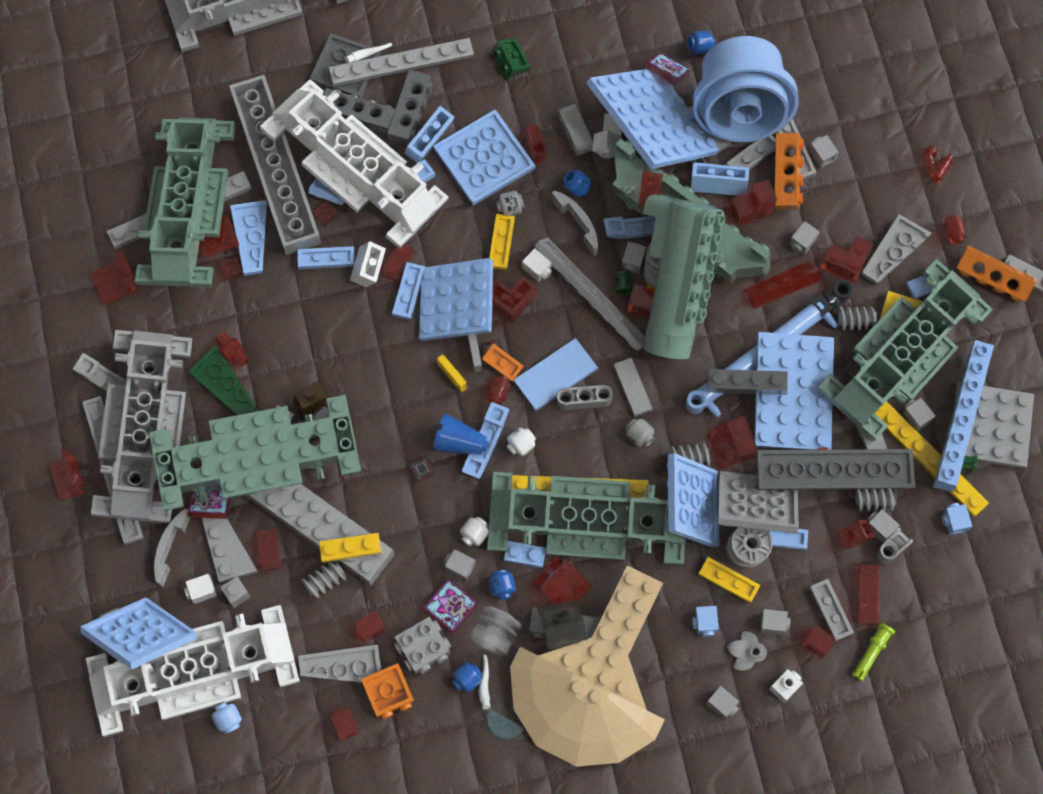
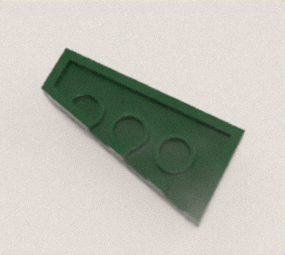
M216 345L189 371L193 378L236 416L253 413L258 409Z

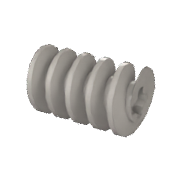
M838 307L836 312L837 329L839 325L842 326L843 330L846 329L847 325H849L850 330H853L854 325L857 326L858 330H861L862 325H864L865 330H868L869 325H872L873 328L877 323L876 309L874 311L873 307H868L866 311L865 307H861L860 310L857 307H853L851 311L850 307H846L845 310L842 307Z
M701 443L700 449L697 444H694L692 449L690 445H686L685 450L679 445L677 451L674 446L670 447L669 454L675 453L702 465L706 462L707 466L710 467L709 451L705 443Z
M891 488L884 490L869 489V491L868 489H861V491L860 489H855L856 506H858L859 511H862L863 506H866L867 511H870L871 506H874L875 511H878L879 506L884 511L889 506L890 511H893L894 506L897 504V488L892 489V491Z
M331 561L328 562L329 568L322 565V573L315 570V577L309 574L308 582L305 579H301L311 596L314 595L319 598L318 591L326 594V586L332 590V582L339 585L338 578L346 580L345 573L337 561H335V564Z

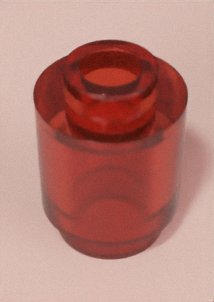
M959 215L947 217L944 226L948 241L953 242V244L964 242L967 234L963 220Z
M498 375V377L493 378L487 394L489 402L502 405L506 401L511 387L507 377Z

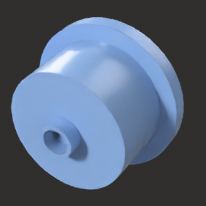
M752 36L730 38L712 47L703 59L702 80L696 87L693 95L694 115L698 124L709 134L734 142L757 141L778 132L792 120L799 104L797 85L792 76L783 69L779 50L767 40Z

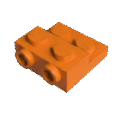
M398 663L361 679L377 718L381 717L384 720L393 716L392 712L400 709L402 712L412 707L411 703H414V699Z

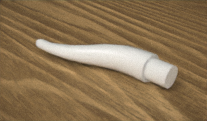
M388 43L378 47L355 51L346 56L345 61L346 63L359 61L391 47L392 44Z
M483 655L484 664L481 683L479 684V699L483 709H489L491 707L488 690L489 667L487 656Z

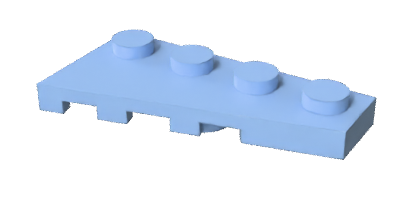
M267 200L230 205L243 275L261 274L263 271Z

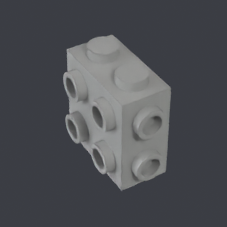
M430 617L395 636L397 643L394 645L399 654L404 653L407 658L404 661L409 671L414 670L415 674L419 672L420 674L426 673L431 669V665L436 662L438 664L443 663L448 659V655H450L449 648H451L449 641L446 637H441L439 624L436 620L432 621Z

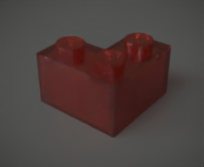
M769 179L751 185L749 193L732 198L730 207L738 225L743 223L747 225L755 219H765L773 214L777 198Z
M856 236L849 252L831 244L821 268L856 283L874 243Z
M522 277L511 290L498 279H495L492 287V307L511 322H514L537 297L538 288L525 277Z

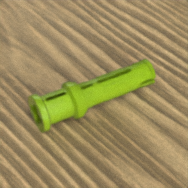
M883 623L878 624L877 632L874 637L869 639L870 645L852 673V676L854 678L857 677L856 679L863 682L879 652L886 648L889 637L895 633L891 627Z

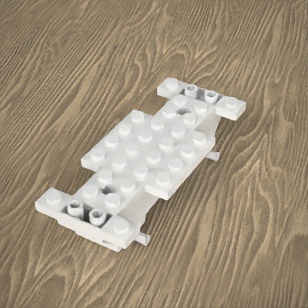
M309 80L273 112L260 126V130L273 141L285 130L290 132L312 151L301 164L306 170L357 213L370 201L396 223L385 237L400 249L449 197L435 185L427 191V184L418 176V173L424 168L420 162L412 169L406 167V160L353 115H350L346 120L341 116L342 112L333 104V101L339 97L338 92L336 93L334 90L328 97L323 96L324 91L313 81ZM393 196H399L401 199H395Z
M281 605L261 610L264 624L246 625L244 615L239 614L240 618L238 615L235 616L238 627L227 633L223 621L194 628L192 630L196 632L195 640L132 670L120 661L109 665L106 653L86 658L102 736L106 737L124 732L120 712L130 709L131 716H135V714H140L138 707L158 702L162 720H167L217 706L223 702L228 703L242 699L237 679L250 676L251 683L259 681L258 673L276 669L281 688L300 683ZM250 649H255V656L252 658H247V651ZM137 681L138 687L135 690L130 691L129 685L132 682Z

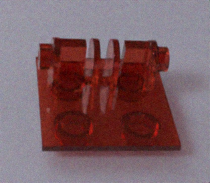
M228 215L222 217L219 237H205L204 241L199 242L204 258L240 246Z

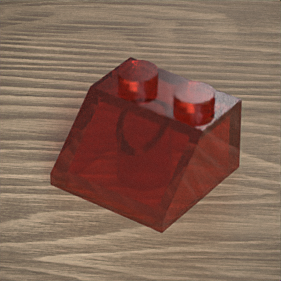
M745 416L727 421L706 434L720 469L757 456L758 448Z

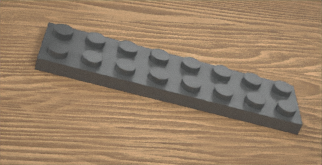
M913 449L757 450L758 490L915 488Z

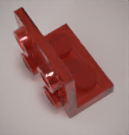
M123 251L115 253L118 260L114 263L92 271V276L105 305L140 291Z
M65 448L61 449L64 459L49 463L58 497L61 501L82 494V487L84 486L82 476L76 470L79 469L77 459L73 457L71 452L68 453Z
M557 556L531 583L535 589L543 592L564 613H567L591 588L590 584L567 559Z

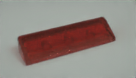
M810 260L747 287L744 291L752 307L756 309L821 280L820 270Z

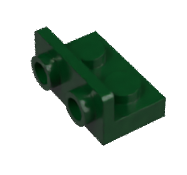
M516 38L499 40L491 50L492 56L497 62L505 80H510L513 74L528 72L531 68Z

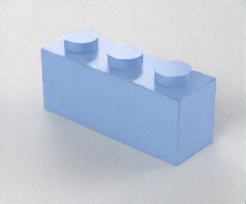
M440 106L410 142L404 154L416 163L421 162L448 129L455 117Z
M694 163L691 189L694 192L746 196L749 168Z

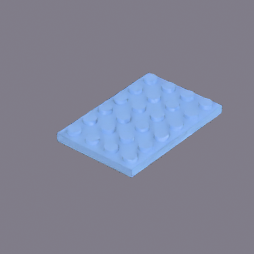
M765 332L757 333L756 370L788 371L787 395L755 394L754 447L831 450L832 403L817 390V387L830 374L833 375L834 338Z

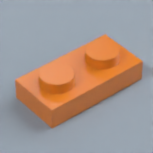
M494 343L491 344L481 358L511 381L515 379L524 367Z

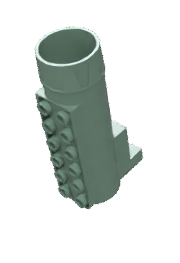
M650 195L646 199L643 214L656 217L649 255L660 258L651 313L646 328L644 350L661 357L688 359L690 358L695 338L696 323H703L707 315L706 307L710 298V287L714 278L713 271L718 258L717 250L721 241V229L725 216L722 210L708 204L681 200L666 195Z

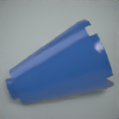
M444 414L440 422L442 425L437 430L433 448L435 451L482 455L483 452H487L489 441H486L487 436L451 415Z

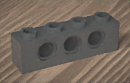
M409 70L387 132L389 142L408 146L417 134L416 126L420 125L422 120L421 111L426 108L428 101L426 97L428 93H431L433 87L430 75ZM415 91L420 92L419 94H413ZM409 107H414L415 109H414V110H408L407 108H409ZM403 123H409L408 126H402Z
M326 88L323 96L328 97L334 90L336 93L338 92L339 97L333 101V104L342 112L341 116L345 120L350 115H353L369 130L387 135L395 112L393 107L377 104L370 99L364 100L354 94H344L338 89L331 90ZM339 104H345L343 107H338ZM356 109H362L361 112H355ZM374 114H378V115H379V116L376 117V118L372 117V115H374Z

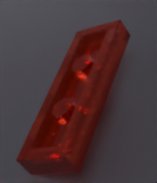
M859 565L857 624L878 625L880 566Z

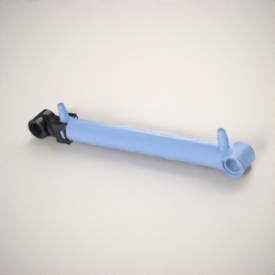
M846 280L837 281L831 289L813 299L810 305L773 333L801 335L818 321L821 322L824 319L829 325L836 328L838 324L831 316V312L849 300L853 290L852 285ZM837 290H843L846 294L842 295ZM757 345L725 369L755 370ZM708 381L699 389L689 393L686 408L692 414H699L707 406L718 417L721 415V412L713 401L723 393H709ZM697 399L701 404L694 405L691 400Z

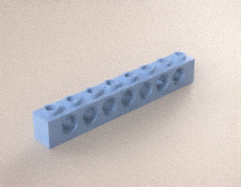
M975 340L970 348L933 485L935 488L952 493L957 486L994 345Z

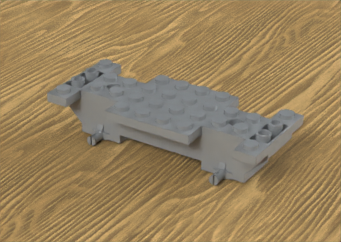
M165 0L182 52L200 47L195 31L229 21L233 34L236 36L303 15L298 0ZM336 0V3L339 4L349 0Z
M115 330L113 350L128 352V355L116 353L115 361L127 362L126 386L108 384L98 456L99 460L115 461L113 466L101 465L100 473L112 474L113 492L112 497L93 495L91 516L170 524L172 509L164 511L162 502L153 501L155 483L158 478L149 432L169 429L172 446H180L186 392L167 390L170 367L182 369L183 360H173L171 357L190 359L192 338L143 331ZM147 367L154 368V371L151 373H147L144 370ZM133 477L141 479L137 484L132 483L130 480Z

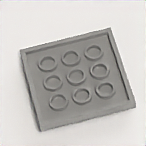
M961 382L956 384L954 407ZM983 386L965 456L973 457L977 455V461L1025 469L1028 462L1034 394Z
M720 471L718 524L748 529L798 533V490H758L757 475Z

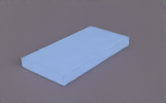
M575 338L514 379V383L534 410L537 411L557 398V393L561 389L573 387L598 370V367Z

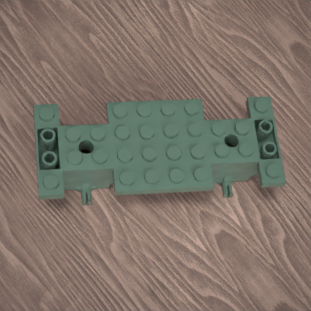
M213 118L162 119L160 133L156 132L155 137L156 140H167L166 152L168 157L166 167L154 166L144 230H139L138 234L139 239L144 238L151 241L149 251L151 253L152 265H137L136 285L211 287L213 268L196 267L199 242L204 241L205 237H219L229 172L228 169L211 168L215 142H220V140L234 141L235 121H217Z
M619 139L615 144L617 149L614 152L617 179L612 185L615 195L623 200L631 211L636 210L644 216L645 202L650 195H666L709 205V202L703 197L698 198L695 196L694 191L687 185L683 187L678 183L679 180L674 175L663 173L658 168L650 169L643 158L640 159L636 156L635 147L631 142L627 140L624 142L622 139ZM724 221L721 229V241L717 250L718 258L714 266L715 276L723 277L731 284L736 278L766 276L770 271V249L763 243L758 244L756 241L754 242L748 236L743 237L735 226H728Z
M937 259L922 273L927 277L924 282L932 288L931 293L915 309L901 296L852 349L857 354L853 360L861 368L848 384L844 386L830 374L817 387L820 393L873 441L888 427L875 412L893 396L901 404L906 400L910 402L959 348L945 336L951 328L964 317L972 325L976 322L980 324L993 310L979 297L980 295L954 271L947 269ZM868 383H871L874 386L875 390L870 388L868 386Z
M346 395L326 398L329 418L313 421L312 414H309V420L308 415H304L305 422L291 425L287 406L209 421L212 440L197 443V437L193 436L194 444L192 437H189V445L179 447L172 446L169 429L149 432L163 510L184 507L181 492H199L200 503H204L203 495L205 502H208L206 490L220 485L223 499L302 484L300 470L307 468L315 469L317 480H320V475L322 480L325 479L323 467L328 464L337 463V461H339L341 476L361 472ZM316 437L320 440V443L317 446H312L309 444V440ZM195 460L202 462V466L198 469L191 467L192 462Z
M493 472L487 550L506 552L508 532L524 533L523 544H527L528 537V545L532 544V534L547 535L546 555L625 560L626 541L643 542L642 553H646V551L651 553V543H664V563L684 564L686 538L669 532L667 524L668 499L660 500L654 497L655 485H647L646 497L629 498L630 481L552 476L551 492L535 489L536 477L534 476L532 484L531 476H528L527 488L512 489L513 473ZM531 508L535 511V516L533 518H526L524 511ZM642 518H651L652 526L645 527L642 524Z

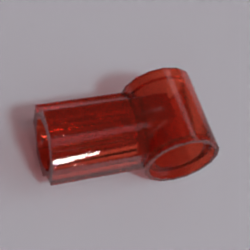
M534 124L528 125L523 129V133L530 151V158L534 163H542L547 157V146L543 141L539 126Z

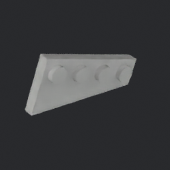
M899 214L861 276L877 285L931 235V232Z
M200 511L219 583L231 581L237 576L241 578L258 573L225 514H220L222 513L221 511L216 513H202L206 511Z
M378 645L298 656L301 676L362 682L361 679L381 671Z

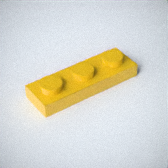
M496 214L489 257L493 260V269L507 271L515 216Z
M379 533L319 542L322 563L381 554Z
M710 557L706 559L698 574L750 604L760 587L759 584Z

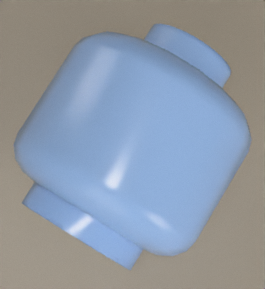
M223 702L215 707L216 711L213 712L211 717L218 731H224L226 734L240 727L239 723L242 718L234 704L227 705L226 702Z

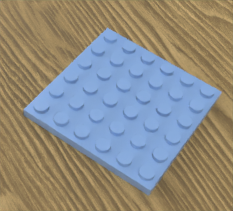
M658 68L592 77L586 82L650 169L713 156L720 151L716 146V142L698 124L694 113L688 110L684 100L678 96L674 87L668 83L662 71Z

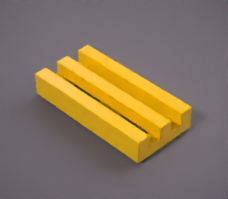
M444 355L438 357V366L462 393L466 390V381Z

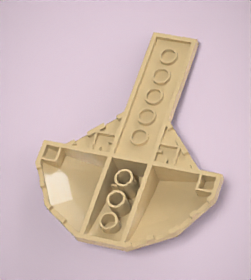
M627 565L592 638L539 656L522 647L519 648L510 666L513 707L537 747L574 766L620 763L656 739L665 719L646 710L628 655L663 585L662 582Z

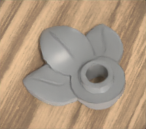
M743 631L741 640L733 641L727 646L728 651L734 657H737L734 669L740 671L751 669L755 663L762 662L767 655L765 646L759 643L756 635L751 632ZM755 649L760 650L758 655H753Z

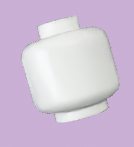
M518 428L507 437L509 444L507 448L513 455L524 456L535 447L534 441L536 438L528 428Z
M479 517L469 518L460 529V533L463 536L461 540L468 546L472 544L479 546L489 534V525Z

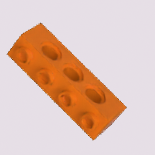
M776 133L775 207L777 210H799L800 204L803 203V194L800 193V186H803V175H800V168L804 166L803 156H801V150L804 149V139L800 137L799 133ZM789 150L795 151L791 157L786 156ZM787 169H794V172L791 175L785 174ZM788 186L794 187L791 193H785V189Z
M969 245L957 265V269H959V273L967 277L971 275L977 278L976 281L983 285L988 283L994 286L993 289L1002 294L1006 292L1011 295L1012 299L1021 302V300L1026 302L1037 280ZM977 262L982 263L984 269L976 271L973 265ZM993 271L1000 272L1001 277L999 279H993L990 276V273ZM1014 279L1018 282V286L1011 288L1007 282Z

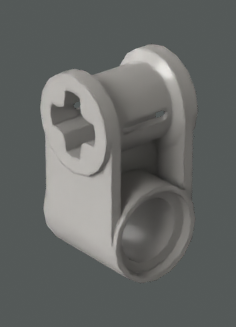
M900 527L897 528L876 553L878 561L882 564H889L913 540L907 538L901 532ZM883 550L890 551L891 557L885 556Z

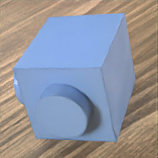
M959 503L948 505V508L943 512L942 522L944 526H947L949 535L969 531L972 524L966 504L959 505Z
M716 606L696 607L695 617H692L693 629H697V635L702 634V637L714 636V633L718 632Z

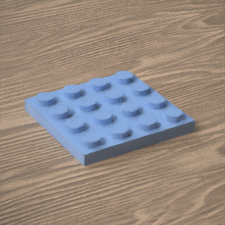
M496 110L433 146L473 206L535 169V164Z
M491 258L425 267L421 281L420 340L426 341L491 332L493 260Z
M668 454L667 524L669 532L710 547H719L718 471L678 454Z
M143 598L81 626V634L131 670L196 639V632L147 598Z

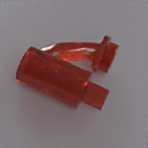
M929 145L924 149L927 169L934 181L942 182L953 165L952 160L954 156L948 153L946 157L940 159L935 167L933 158H936L938 150L934 146Z

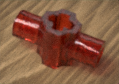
M225 332L216 337V342L221 346V353L229 362L234 360L239 367H243L248 363L249 358L243 353L245 349L235 337L231 339Z

